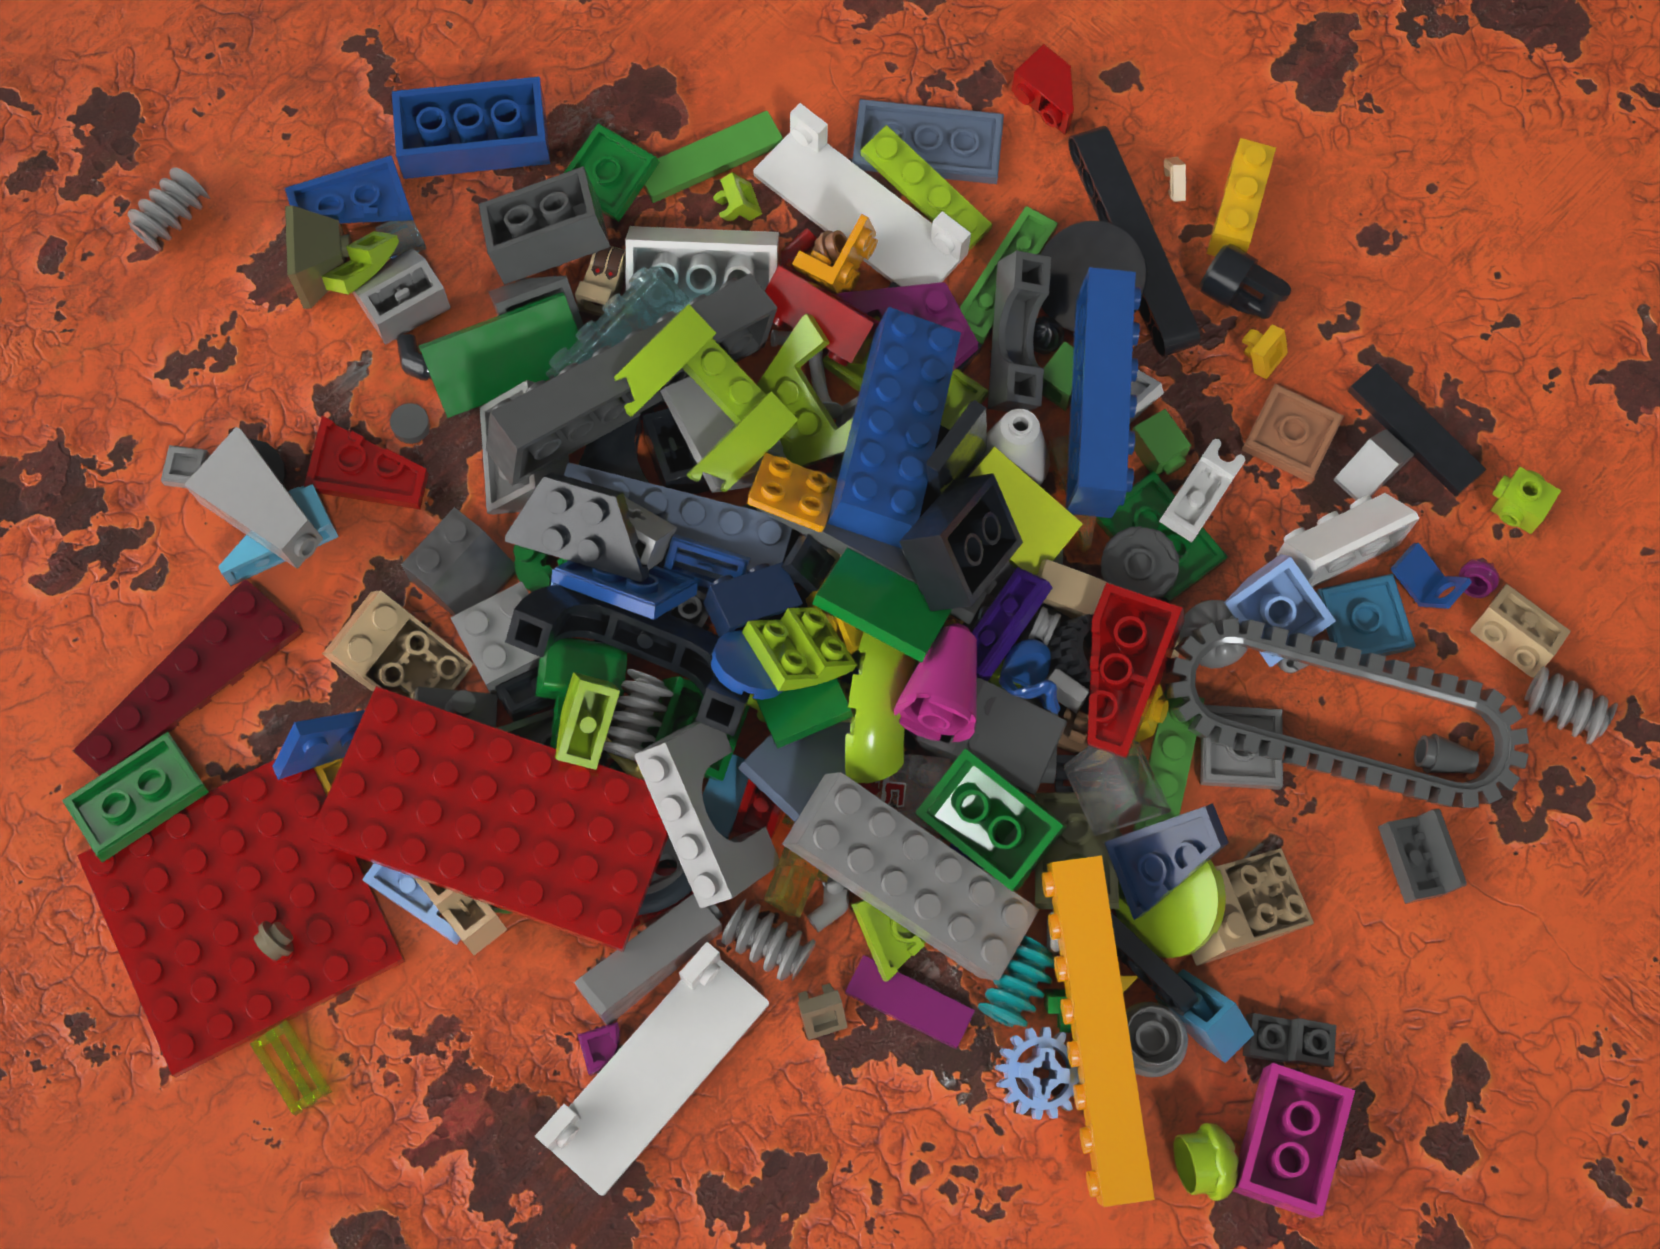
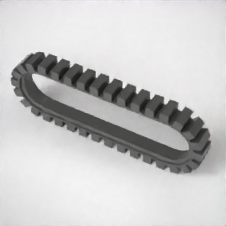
M1238 618L1215 621L1216 627L1213 622H1210L1192 630L1196 639L1192 636L1183 637L1174 648L1186 659L1170 658L1167 665V674L1180 677V682L1165 684L1167 699L1183 698V702L1171 709L1179 722L1188 721L1195 717L1187 730L1199 738H1207L1214 728L1211 743L1223 747H1233L1235 737L1238 735L1234 750L1257 754L1260 741H1262L1259 752L1260 757L1282 760L1284 749L1286 748L1282 763L1296 767H1306L1307 765V770L1318 773H1331L1330 776L1355 780V783L1379 787L1378 789L1391 793H1403L1402 796L1426 800V802L1431 804L1459 808L1479 807V804H1491L1503 798L1499 790H1512L1520 780L1509 768L1525 769L1529 754L1516 751L1514 747L1515 745L1529 743L1527 728L1511 729L1512 724L1522 719L1521 714L1515 705L1501 706L1506 697L1495 689L1481 690L1483 683L1472 680L1458 681L1459 677L1446 673L1434 674L1435 670L1421 666L1410 667V663L1399 660L1385 661V656L1374 653L1361 654L1362 650L1348 646L1337 648L1338 643L1327 640L1314 641L1310 652L1313 641L1312 636L1301 633L1291 634L1288 644L1285 645L1289 630L1276 626L1266 628L1264 637L1261 638L1265 623L1251 619L1242 621L1239 631ZM1224 644L1238 645L1467 708L1479 714L1490 726L1495 740L1494 756L1488 768L1479 777L1460 783L1224 719L1210 712L1200 701L1195 687L1196 670L1202 658L1213 648Z

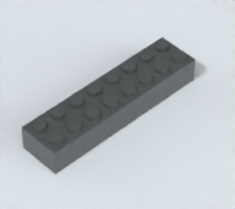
M751 273L739 280L732 278L726 281L718 291L708 296L705 294L700 295L689 303L716 332L712 338L735 362L765 347L777 311V306ZM670 311L658 319L656 324L645 330L638 328L626 336L624 341L615 346H604L597 350L592 358L583 363H572L566 366L553 379L547 382L543 380L531 385L523 395L513 400L510 398L504 399L493 407L489 416L486 451L512 486L665 402L660 391L671 384L689 377L683 368L631 417L624 408V405L634 401L627 378L615 382L614 376L680 311L677 313Z

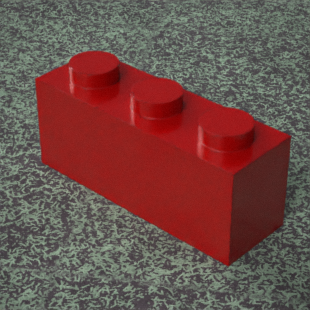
M778 265L765 289L767 295L777 306L773 323L783 328L786 324L795 328L802 316L805 314L813 315L830 342L825 347L829 350L827 356L843 366H847L848 363L862 364L871 348L874 332L880 322L795 269Z

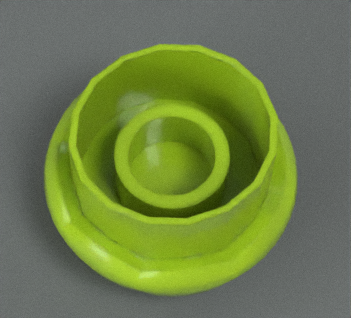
M1204 1123L1200 1125L1196 1133L1175 1136L1173 1143L1175 1165L1186 1191L1191 1195L1207 1194L1214 1201L1223 1200L1230 1195L1236 1187L1239 1175L1237 1170L1239 1161L1234 1152L1235 1145L1230 1136L1217 1124Z

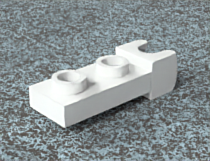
M1219 439L1212 440L1159 520L1160 523L1191 543L1245 462V456L1242 454L1237 455L1231 462H1225L1220 459L1218 450L1221 446V441Z

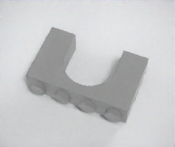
M694 722L635 753L634 757L700 908H704L734 898L779 866L781 861L766 827L735 836L728 840L713 826L703 801L702 783L704 774L710 765L730 754L733 750L724 732L700 722Z

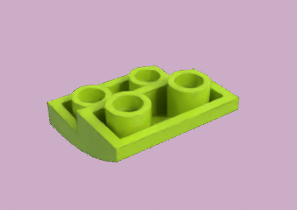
M818 607L787 608L781 620L748 621L742 631V634L778 691L795 690L818 685L852 672L857 666L826 615Z

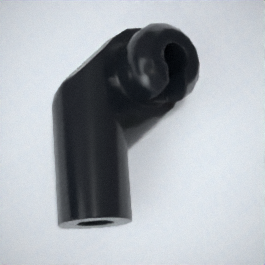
M411 334L399 336L397 344L402 370L419 380L426 381L428 378L431 379L422 354L418 353L416 337Z

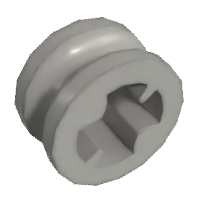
M1042 607L1028 639H1040L1042 643L1048 646L1061 614L1050 615L1047 611L1048 609Z

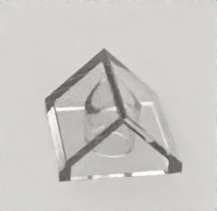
M1134 741L1127 759L1088 746L1064 765V770L1094 836L1158 817L1171 811L1140 743Z

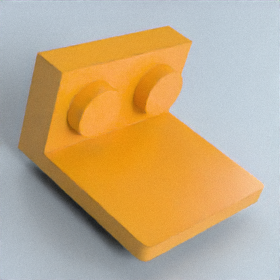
M863 214L860 215L834 266L831 265L832 261L816 251H812L809 256L800 250L792 265L799 273L832 293L852 292L860 277V272L857 271L864 258L868 260L872 256L878 243V239L875 238L876 231L869 217Z
M765 452L751 486L747 503L807 528L823 532L838 480L830 478L822 472L812 471L792 463L784 457H777Z

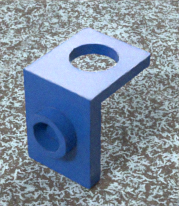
M1413 543L1391 567V571L1419 607L1449 609L1472 583L1469 577L1444 576L1420 543ZM1455 586L1453 591L1447 596L1438 598L1443 591Z

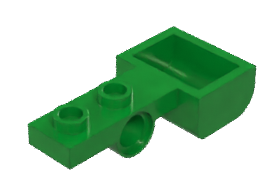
M570 637L557 641L543 658L540 657L536 696L555 699L551 748H557L561 711L573 672L612 682L620 690L619 696H623L624 691L621 685L625 681L627 652L605 643Z

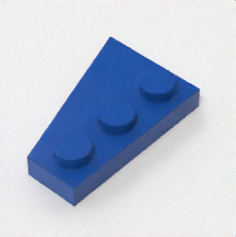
M392 155L285 188L290 206L293 205L339 220L340 223L414 220Z
M365 710L294 722L272 766L277 779L280 780L345 757Z

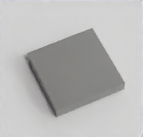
M1205 705L1210 712L1224 719L1283 735L1282 709ZM1214 728L1207 738H1201L1200 785L1280 790L1283 787V757L1282 760L1260 757L1259 752L1262 741H1260L1258 753L1255 754L1234 750L1238 735L1235 737L1233 747H1223L1211 743Z

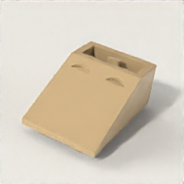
M381 590L370 592L322 653L371 691H374L377 686L414 700L415 690L418 686L454 690L473 666L471 661Z
M1282 848L1215 867L1217 871L1220 870L1225 885L1226 904L1223 920L1217 933H1213L1205 945L1195 951L1196 953H1193L1192 956L1196 966L1314 924Z

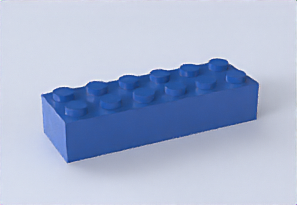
M1089 267L1076 299L1066 509L1072 515L1112 518L1118 506L1124 505L1126 492L1132 491L1134 469L1128 468V455H1132L1134 452L1135 431H1129L1130 418H1134L1136 413L1137 396L1131 394V382L1136 381L1138 374V359L1132 358L1133 346L1138 344L1140 324L1134 322V310L1138 311L1141 301V287H1135L1136 272Z
M891 307L887 308L874 332L827 524L902 549L899 541L920 518L928 482L926 462L935 451L961 332Z

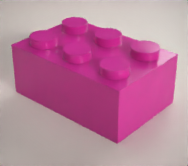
M1275 1063L1263 1068L1238 1157V1180L1232 1192L1311 1219L1323 1216L1355 1090Z

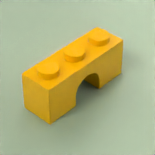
M1240 138L1231 162L1224 188L1225 193L1206 254L1216 256L1224 245L1228 246L1230 243L1247 252L1276 147Z

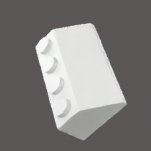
M630 226L625 239L626 292L637 283H640L642 290L647 282V270L651 268L649 272L650 282L643 292V307H650V304L652 307H659L665 301L679 300L676 304H666L664 308L662 307L659 310L642 309L639 313H656L665 310L667 313L670 311L677 313L696 297L703 294L708 296L718 291L726 281L732 278L739 280L750 273L765 291L778 267L779 232ZM658 280L653 285L664 286V284H661V281H663L670 288L671 295L666 298L661 295L658 300L652 299L651 292L655 288L649 291L651 284ZM641 290L635 295L626 293L631 299V303L629 306H626V310L629 311L630 309L634 312L636 309H639L642 303L639 298L641 297Z

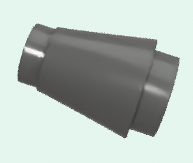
M1432 734L1430 736H1422L1418 740L1414 753V762L1417 767L1423 768L1426 773L1473 774L1478 767L1479 754L1477 751L1470 750L1437 734Z

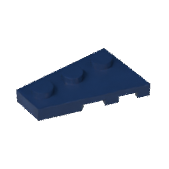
M1212 803L1113 838L1104 843L1132 917L1136 920L1145 915L1229 842L1215 806Z

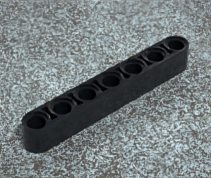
M1101 126L1070 136L1068 139L1070 155L1099 221L1111 223L1126 231L1137 242L1145 256L1148 277L1145 292L1140 301L1139 311L1158 353L1165 357L1198 346L1200 344V333L1195 318L1109 129L1106 126Z

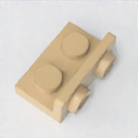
M1508 584L1501 589L1470 629L1472 634L1532 678L1555 656L1571 632Z

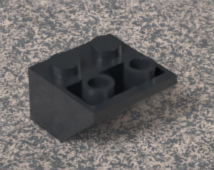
M669 408L642 415L644 438L661 486L690 494L710 490L703 474L697 482L687 476V473L697 463Z

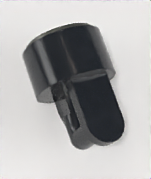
M1231 243L1228 246L1224 245L1220 249L1199 286L1201 293L1226 308L1232 307L1237 311L1256 315L1261 319L1270 318L1279 301L1282 302L1288 299L1291 287L1283 279L1257 265L1258 259ZM1245 284L1264 294L1262 299L1244 289Z

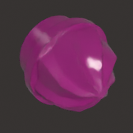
M1484 558L1470 560L1463 565L1459 573V577H1469L1472 581L1464 593L1474 598L1488 596L1497 588L1499 583V574L1494 568V564L1487 562Z

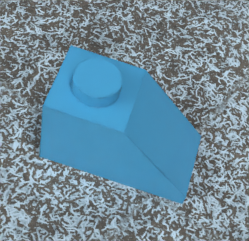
M1182 969L1177 975L1195 992L1198 1002L1183 1016L1178 1013L1176 1014L1183 1021L1187 1033L1200 1046L1226 1063L1254 1033L1235 1002ZM1157 994L1154 996L1158 1003L1169 1007Z

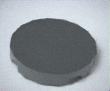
M1142 526L1130 527L1118 532L1106 544L1101 558V574L1104 581L1159 600L1175 584L1179 574V556L1173 542L1161 531L1153 528H1142Z

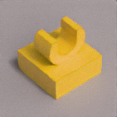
M1273 324L1264 335L1257 330L1250 329L1242 339V343L1249 345L1245 349L1244 354L1252 359L1254 374L1265 379L1271 375L1288 353L1285 330Z

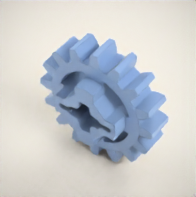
M1042 1027L1039 1037H1037L1033 1028L1025 1029V1040L1017 1035L1010 1037L1014 1048L1012 1050L1001 1048L999 1051L1006 1058V1063L995 1065V1070L1004 1073V1079L998 1081L996 1086L1008 1088L1009 1093L1003 1099L1004 1102L1012 1103L1017 1100L1019 1103L1016 1113L1024 1115L1031 1108L1032 1119L1041 1120L1044 1110H1046L1049 1118L1052 1119L1058 1118L1057 1107L1059 1106L1065 1111H1071L1073 1107L1069 1098L1074 1097L1073 1085L1079 1082L1077 1067H1071L1069 1063L1067 1046L1064 1044L1066 1033L1058 1032L1054 1038H1051L1050 1027ZM1035 1045V1048H1032L1031 1057L1023 1063L1017 1062L1020 1055L1026 1049ZM1055 1050L1063 1057L1067 1068H1062L1055 1059ZM1042 1066L1043 1069L1049 1070V1077L1040 1081L1039 1077L1033 1076V1070ZM1016 1078H1021L1027 1086V1096L1029 1098L1019 1089ZM1060 1083L1065 1084L1060 1094L1048 1101L1051 1091Z

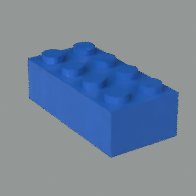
M540 77L392 91L396 157L404 179L550 164L545 101Z

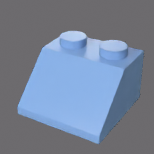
M1280 554L1250 575L1224 602L1234 618H1238L1240 626L1242 621L1250 619L1265 623L1261 638L1264 637L1265 630L1269 627L1276 626L1289 630L1285 645L1288 644L1291 634L1301 633L1314 637L1336 622L1291 556ZM1258 651L1269 667L1283 659Z

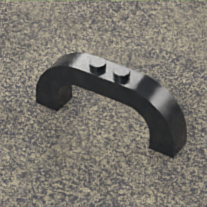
M560 585L537 589L525 596L515 607L505 643L543 658L551 646L561 639L583 637L603 642L691 680L703 694V700L695 721L729 735H735L751 693L744 691L740 695L732 692L718 680L712 671L711 654L719 639L712 632L668 613H664L653 620Z

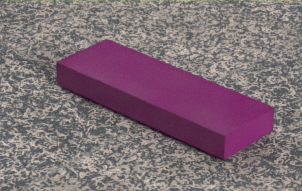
M863 955L845 991L846 995L954 1049H957L975 1012L974 1009L899 972L889 981H883L875 961Z

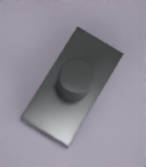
M419 686L415 690V700L496 728L498 700L496 694Z

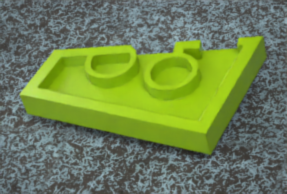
M860 900L851 905L883 981H889L911 956H915L925 946L926 942L865 900Z

